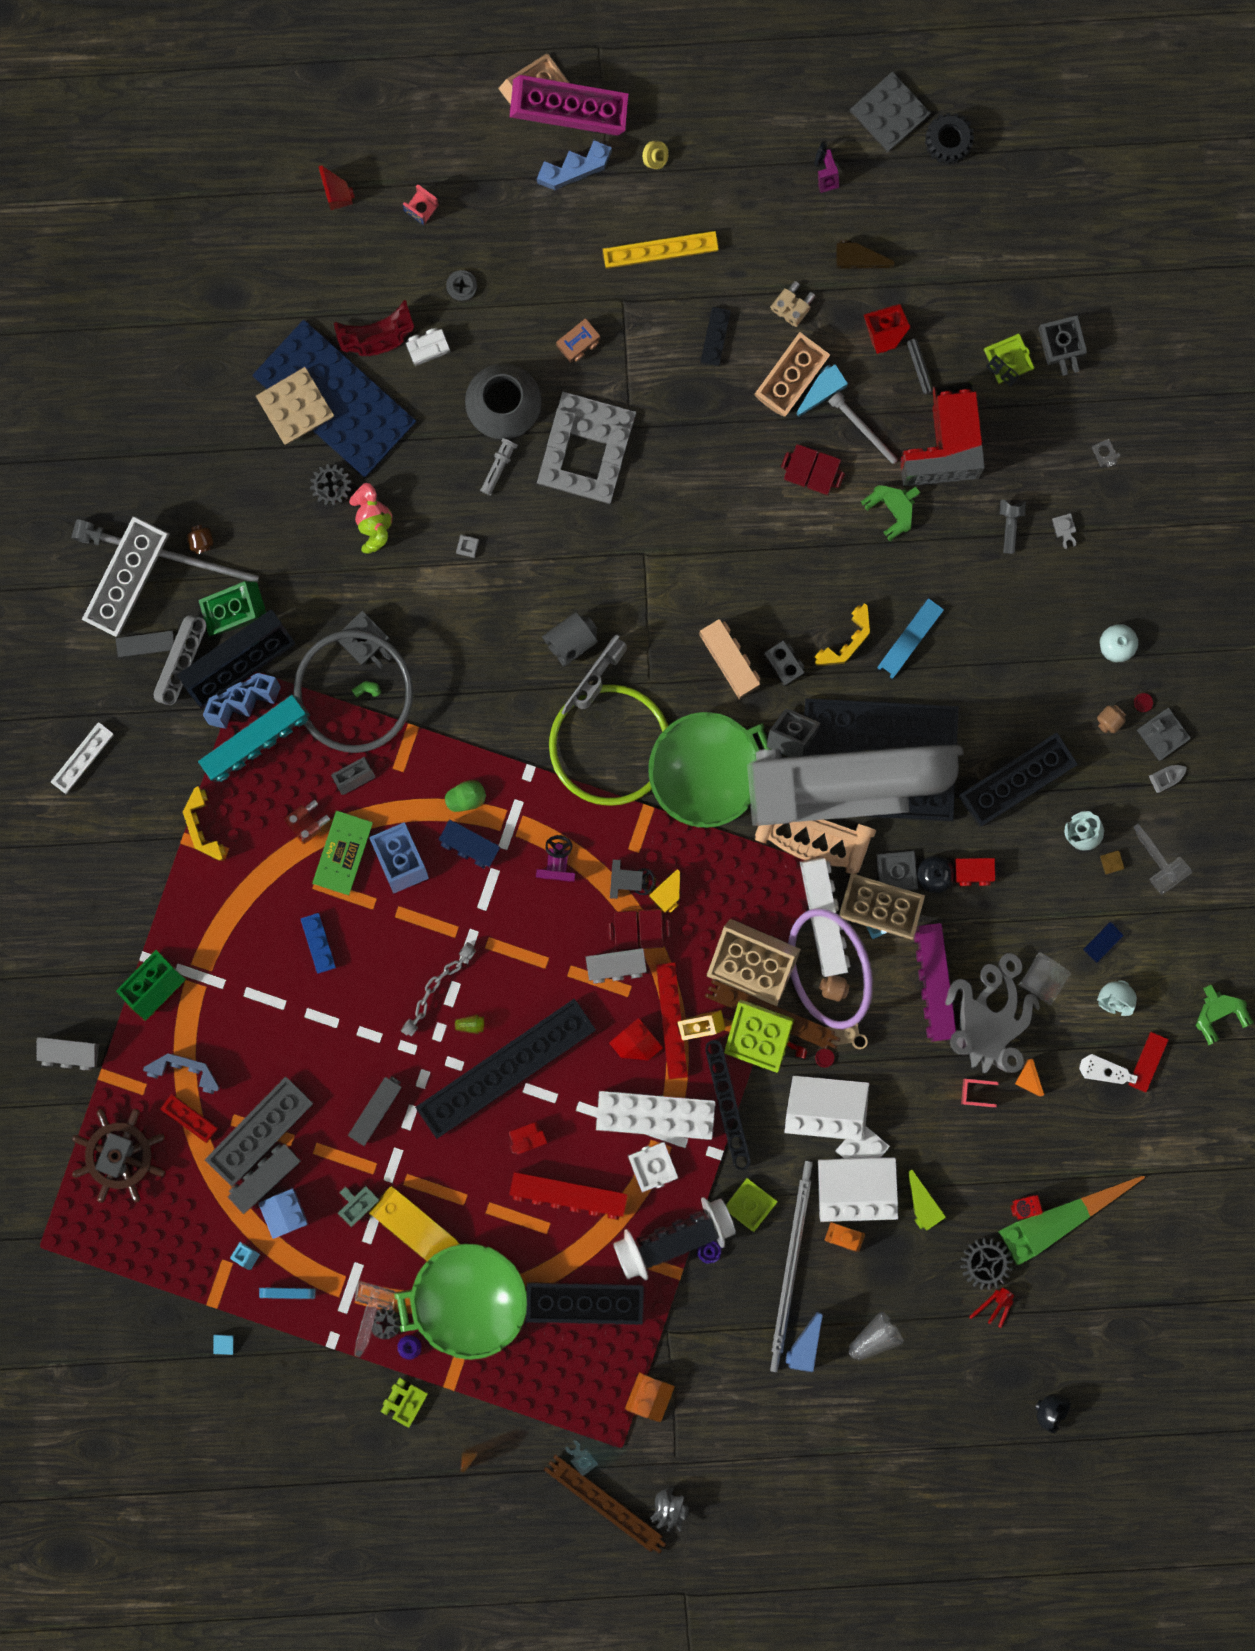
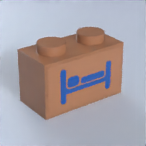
M585 318L556 342V346L570 363L574 360L577 362L584 357V352L587 349L592 350L599 344L600 335Z

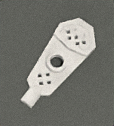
M1092 1054L1082 1059L1079 1068L1086 1079L1124 1084L1127 1081L1136 1084L1138 1077L1129 1074L1128 1069ZM1110 1068L1112 1075L1107 1076L1105 1070Z

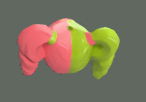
M364 483L350 498L351 505H361L356 514V523L361 533L370 536L361 549L362 552L367 554L378 551L386 544L388 540L387 529L392 524L393 516L387 506L376 500V489L370 483Z

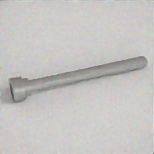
M838 391L828 402L833 407L840 408L891 463H897V457L845 403L844 396Z

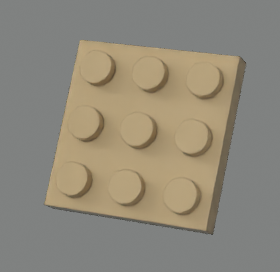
M305 367L256 395L285 446L334 418L332 411Z

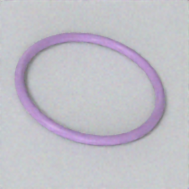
M812 909L803 913L796 920L791 929L788 944L796 945L800 928L812 917H826L841 926L854 943L863 967L865 988L861 1007L855 1016L847 1021L832 1020L823 1015L806 995L798 976L796 964L791 973V979L800 1000L817 1020L836 1029L850 1028L861 1021L871 1002L872 972L869 959L859 936L846 920L827 909Z

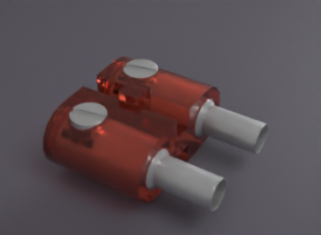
M316 800L306 807L303 805L299 806L283 818L303 845L322 832L321 827L330 821L327 815L317 822L310 816L309 812L319 805Z

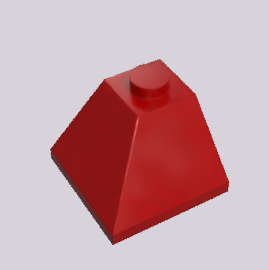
M318 166L330 209L334 210L352 205L351 199L355 198L352 187L348 188L347 182L324 166Z
M900 304L864 314L871 342L877 354L896 348L910 328Z

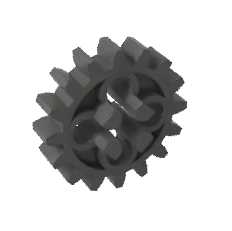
M326 464L325 470L319 467L320 473L314 472L313 474L316 478L310 480L314 483L310 487L311 490H315L312 494L313 497L319 496L318 502L320 503L324 500L325 506L329 502L335 506V501L342 504L341 498L347 499L346 492H351V488L347 487V485L352 484L351 480H346L349 474L343 475L344 469L341 468L338 471L337 465H334L333 469H331L329 464ZM327 473L333 474L331 478L333 484H337L338 481L344 482L342 487L333 486V490L336 493L333 498L329 497L330 489L326 486L329 485V481L326 478ZM319 484L326 486L323 490L318 489Z

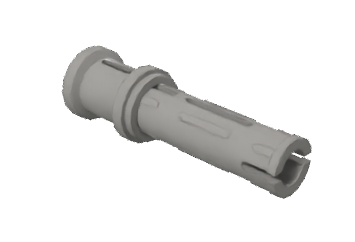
M504 438L501 440L500 449L494 455L496 459L480 489L481 492L489 496L492 495L491 493L505 465L510 463V456L514 448L518 446Z

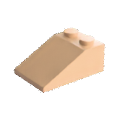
M545 54L507 78L499 87V90L511 105L513 79L519 75L569 83V81L551 57Z

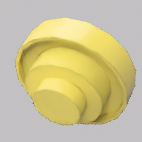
M649 142L645 146L642 155L645 165L652 169L662 168L668 160V148L663 142Z

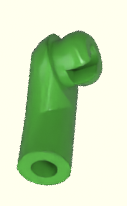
M364 681L352 689L356 698L365 692L371 693L375 697L381 693L380 686L369 681Z

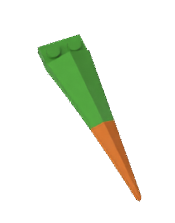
M1145 1176L1137 1177L1042 1212L1043 1214L1017 1221L998 1232L1011 1253L1015 1264L1019 1265L1038 1255L1143 1180Z

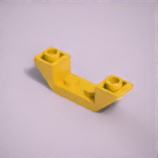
M865 603L862 607L858 605L851 613L854 615L851 620L862 628V631L858 629L853 634L851 644L849 646L845 644L839 651L840 657L828 647L825 651L821 649L815 656L817 659L815 664L817 666L845 664L870 633L868 606Z
M199 786L195 787L183 810L194 848L219 861H223V856L226 855L223 844L219 845L218 841L206 845L202 843L205 842L203 832L198 831L196 824H199L196 812L192 813V810L206 806L205 801L208 798L205 790H201Z

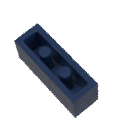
M450 819L439 838V841L442 842L440 846L449 851L452 848L459 851L457 855L466 860L469 857L476 860L474 864L483 869L486 866L491 867L501 848Z

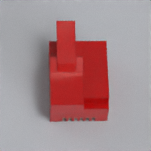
M537 1122L509 1132L513 1142L511 1149L517 1155L547 1144L543 1131H540Z

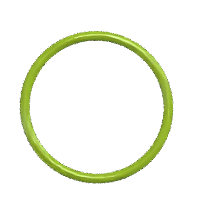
M602 685L599 693L617 692L632 696L645 704L653 712L662 732L668 727L661 710L646 695L626 686ZM581 695L578 697V700L581 701L587 698V696ZM564 706L561 708L551 728L549 752L557 776L572 793L595 804L621 805L635 801L652 790L649 781L644 787L632 794L616 798H604L591 795L573 784L564 773L557 754L558 731L567 714L563 715L562 710Z

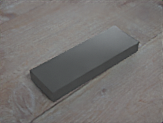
M173 631L115 638L118 658L171 651L174 644Z

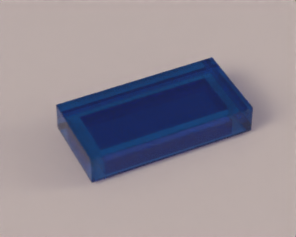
M1109 922L1083 950L1097 963L1124 935Z

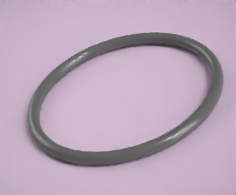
M345 630L324 637L305 654L296 673L294 696H298L303 704L301 690L305 670L313 656L327 644L344 638H362L375 642L386 649L398 663L406 688L403 711L394 727L387 734L367 744L346 745L327 738L316 729L309 718H307L308 722L304 724L307 730L324 745L338 751L360 753L383 746L402 729L412 707L413 682L409 668L402 655L388 641L370 632Z

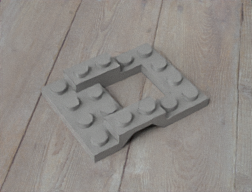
M562 392L537 484L611 504L636 412ZM570 435L607 444L597 480L561 470Z

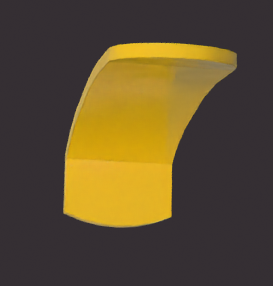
M390 1187L380 1197L379 1201L369 1212L370 1215L426 1261L448 1247L459 1245L456 1239L393 1187Z

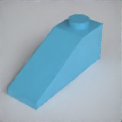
M828 365L820 370L821 374L797 411L798 417L847 387L848 383L836 365L832 367Z

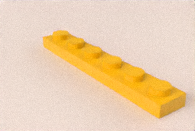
M716 231L604 248L605 268L718 251Z

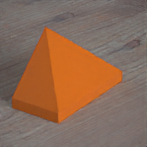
M1033 1058L1028 1059L1015 1084L1037 1096H1044Z

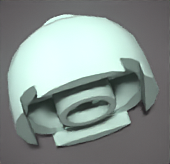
M1115 624L1108 627L1100 638L1101 652L1112 662L1129 660L1135 655L1138 648L1136 633L1130 627L1123 624Z
M1089 811L1080 812L1072 816V821L1065 825L1064 831L1068 842L1076 849L1083 851L1096 848L1104 836V828L1100 818Z
M1119 980L1118 982L1114 981L1106 984L1101 989L1097 1001H1099L1098 1005L1110 1013L1115 1014L1116 1010L1122 1012L1121 1016H1130L1135 1010L1137 997L1132 987L1126 981Z

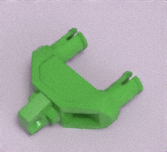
M878 485L874 488L873 493L860 501L863 506L865 505L864 508L867 511L880 501L886 504L897 519L894 525L883 531L885 536L889 535L887 539L892 541L903 531H910L912 505L915 503L913 499L920 492L916 487L907 492L905 489L901 491Z
M1212 985L1203 988L1207 998L1204 999L1205 1004L1196 1022V1027L1202 1030L1208 1045L1220 1040L1212 1027L1213 1021L1231 1012L1236 1013L1242 1028L1254 1023L1246 1009L1247 1003L1245 1000L1221 995L1220 991L1216 993Z

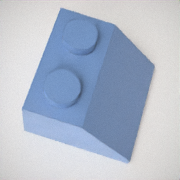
M294 1188L258 1203L273 1239L309 1224Z

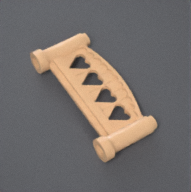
M826 820L789 823L792 836L789 839L783 835L778 836L776 834V829L782 824L758 826L755 840L765 844L769 840L784 851L806 861L823 857L826 861L830 862V866L845 867L846 873L857 875L871 837L875 836L876 830L858 824L856 831ZM806 826L810 839L808 845L794 840V836ZM825 833L828 845L827 851L823 852L820 848H813L812 842ZM842 839L846 851L844 858H840L838 854L832 855L830 853V849Z

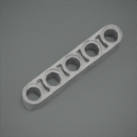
M188 615L184 618L154 690L155 701L165 705H173L176 702L183 686L177 674L192 664L206 629V622L203 618ZM189 639V643L186 646V640ZM174 674V680L171 682V677Z

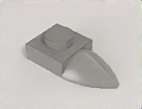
M1172 765L1149 775L1156 793L1178 783L1183 778L1187 768L1181 765Z

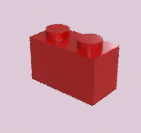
M995 858L955 859V883H960V886H971V883L978 882L979 886H990V882H995Z

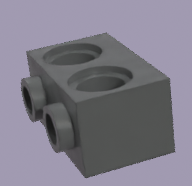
M782 641L765 652L764 656L785 687L804 675L803 669L805 667L800 659L796 660L793 656L795 651L792 646ZM783 650L786 653V657L779 660L776 658L775 652ZM786 667H795L796 674L793 676L787 675Z

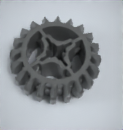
M982 1238V1244L975 1240L976 1247L969 1244L968 1246L971 1251H963L968 1257H961L962 1261H966V1264H962L961 1268H967V1271L962 1273L963 1276L969 1274L970 1277L967 1278V1282H971L974 1279L975 1281L972 1286L976 1287L980 1283L981 1290L984 1289L985 1284H987L988 1290H991V1284L998 1288L997 1281L1004 1284L1005 1281L1002 1277H1010L1009 1274L1005 1273L1006 1270L1012 1271L1013 1269L1007 1267V1263H1013V1260L1006 1259L1011 1253H1003L1007 1247L1003 1246L1000 1249V1241L993 1245V1238H990L989 1244L986 1243V1238ZM983 1248H992L999 1255L989 1258ZM978 1251L980 1262L971 1267L972 1257ZM984 1258L987 1261H993L989 1268L990 1271L986 1267H980L984 1263L982 1262ZM999 1261H1002V1269L997 1276H995L993 1270L994 1265L997 1264ZM985 1270L990 1280L979 1279L974 1273Z

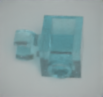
M574 1440L576 1449L570 1450L568 1446L565 1449L569 1454L575 1456L571 1459V1462L580 1474L584 1476L598 1465V1462L587 1448L581 1451L579 1442Z

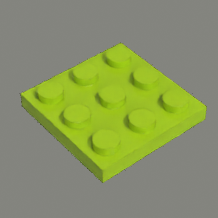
M740 1000L724 1054L778 1073L794 1019Z

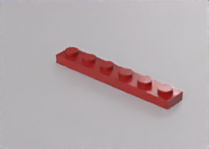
M675 963L656 964L669 1080L688 1078L684 1040H682L678 1021H681L676 965Z

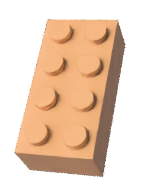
M719 619L702 629L699 635L740 700L758 689L761 679L755 670L751 671L749 667L751 663L746 654L742 655L740 653L741 646L736 638L732 639L729 633L731 630L725 621L721 622Z

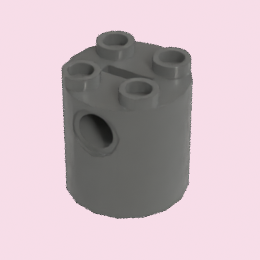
M576 612L542 636L554 656L558 657L557 659L563 667L598 643L596 640L597 627L589 616H579Z

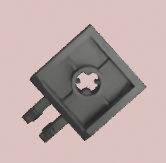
M1078 316L1041 324L1038 329L1048 365L1059 363L1062 375L1064 376L1068 372L1065 361L1071 360L1074 373L1079 372L1076 358L1085 356L1087 351ZM1060 337L1066 338L1065 344L1059 342Z
M363 611L342 630L366 631L378 635L386 641L390 640ZM359 638L337 640L361 666L371 659L381 669L383 667L382 662L374 656L378 651L386 659L390 660L392 658L382 646L369 640L365 643L363 641L358 642Z

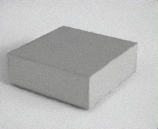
M460 535L456 554L475 558L479 539Z

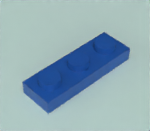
M317 913L301 918L317 974L335 969L336 966L320 914Z

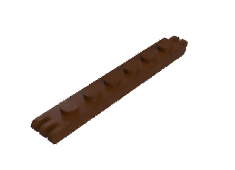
M712 979L711 983L717 985V988L715 989L710 986L708 988L709 991L714 992V995L705 994L706 998L734 1010L737 1009L738 1002L743 1000L793 1018L794 1022L790 1034L827 1050L829 1046L835 1049L838 1046L831 1043L832 1039L840 1042L841 1038L834 1036L835 1031Z
M554 1455L553 1458L559 1463L556 1465L550 1461L548 1464L554 1469L551 1471L550 1468L545 1467V1472L650 1552L655 1550L659 1554L662 1552L657 1547V1544L659 1543L664 1548L667 1544L661 1540L663 1538L661 1534L559 1456Z

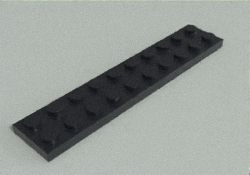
M574 998L415 1108L433 1135L438 1139L592 1034L596 1029Z

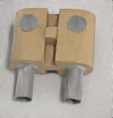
M796 281L788 290L784 289L770 307L777 315L783 316L788 323L795 327L799 325L811 309L809 304L815 297L810 292L804 301L796 298L794 292L800 286Z

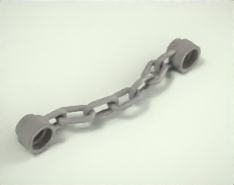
M467 942L459 952L462 958L459 961L446 965L444 972L440 976H434L425 986L426 994L423 1000H419L417 1003L415 1020L409 1019L402 1027L401 1032L410 1036L415 1033L418 1028L416 1023L426 1015V1000L429 994L437 989L440 985V980L446 974L451 975L462 968L463 961L466 958L470 959L474 955L476 950L472 944ZM457 963L456 967L458 968L449 972L450 970L447 968ZM436 979L435 983L437 984L432 990L431 988L428 989L432 981ZM420 1003L421 1005L425 1004L423 1015L422 1013L418 1014Z

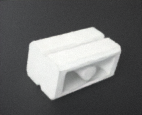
M433 328L426 332L427 335L422 337L415 335L408 339L409 342L406 345L415 366L450 353L442 329L437 330V328Z

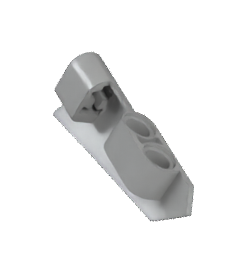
M615 635L565 704L562 710L563 715L569 712L573 705L580 709H586L592 704L602 689L600 676L610 663L617 665L627 651L626 643L618 639L620 636ZM591 680L598 681L596 685H589ZM581 695L587 696L583 701L578 700V697Z

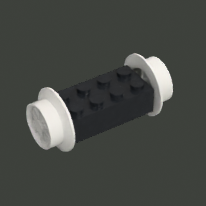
M703 1197L701 1201L705 1213L700 1211L694 1212L689 1215L690 1218L675 1220L671 1226L656 1228L654 1233L650 1235L642 1234L636 1237L637 1240L635 1241L626 1229L624 1239L615 1242L614 1248L627 1278L630 1279L640 1275L645 1280H648L645 1268L649 1269L715 1240L718 1241L721 1248H724L725 1238L735 1235L736 1232L722 1199L720 1198L710 1203Z

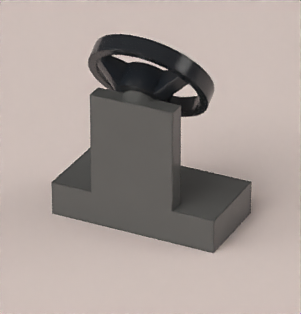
M613 860L610 899H617L618 889L634 890L639 895H649L654 890L656 877L650 869L642 868L638 871L620 870L621 860ZM651 874V876H652V886H651V888L648 890V887H647L648 884H649L648 877H649V875ZM641 888H643V890H644L646 893H641V892H639V891H641Z

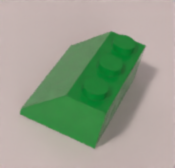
M155 950L116 992L133 1011L146 1021L186 979Z

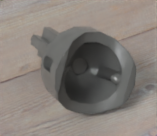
M1003 499L1000 501L999 514L1007 517L1003 553L1015 554L1017 518L1025 516L1026 501H1021L1015 505H1010Z

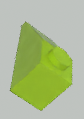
M913 1170L908 1171L914 1215L917 1217L914 1221L920 1229L924 1228L927 1231L946 1217Z

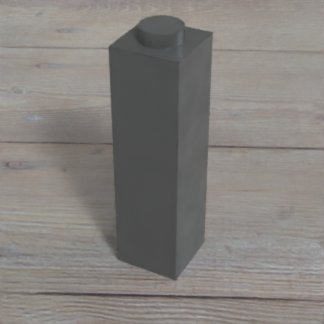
M392 1076L384 1078L348 1134L349 1137L363 1146L367 1144L402 1089L399 1085V1080Z

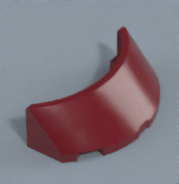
M406 300L402 301L401 305L391 315L373 324L349 326L338 322L333 323L341 350L355 352L359 356L379 355L396 348L404 342L406 335L412 332L414 328Z

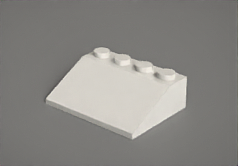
M793 1076L786 1114L785 1133L864 1141L869 1083Z
M895 1157L818 1160L820 1222L898 1219Z

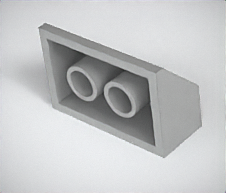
M643 949L586 957L589 981L593 980L594 984L604 983L606 978H612L613 981L624 980V976L631 975L632 978L643 977V973H646Z
M37 1037V1061H42L41 1065L53 1066V1063H61L62 1068H72V1065H80L81 1070L90 1071L92 1067H97L99 1044Z

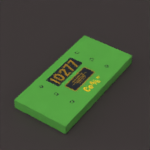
M336 811L312 884L348 896L350 895L373 822Z

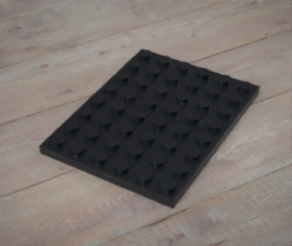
M805 698L804 716L820 723L816 736L805 757L957 745L959 706ZM955 782L949 789L939 794L909 797L910 812L860 817L953 822Z

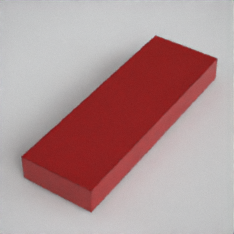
M1152 1032L1149 1033L1132 1074L1138 1076L1136 1084L1129 1082V1086L1145 1093L1147 1092L1169 1039Z
M173 1094L169 1096L160 1108L205 1143H208L218 1129L217 1126Z

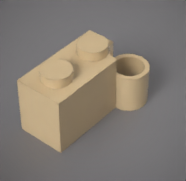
M858 1023L846 1029L825 1027L835 1031L834 1036L841 1038L840 1042L832 1039L831 1043L835 1045L852 1043L854 1048L863 1049L868 1044L866 1036L859 1034ZM861 1036L864 1038L865 1044L863 1047L855 1045L854 1040L856 1037Z

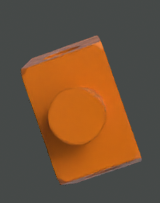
M830 1222L825 1241L859 1252L865 1234Z

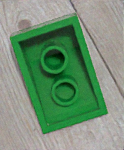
M244 581L199 600L209 636L247 626L266 613L257 582Z

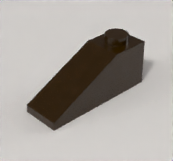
M841 240L840 243L836 244V269L894 268L893 260L860 244L852 243L851 240Z

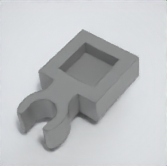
M1071 513L1053 518L1052 522L1057 538L1063 536V547L1067 549L1066 541L1069 540L1072 541L1073 547H1075L1076 541L1071 534L1075 533L1076 529Z

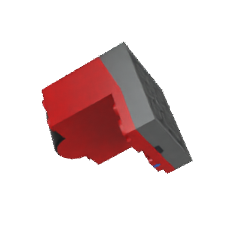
M956 382L933 386V417L937 447L927 448V451H923L921 448L903 452L900 464L903 487L979 479L984 470L977 397L972 382Z

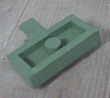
M367 1186L356 1196L345 1187L340 1191V1194L349 1203L338 1214L352 1227L379 1199Z

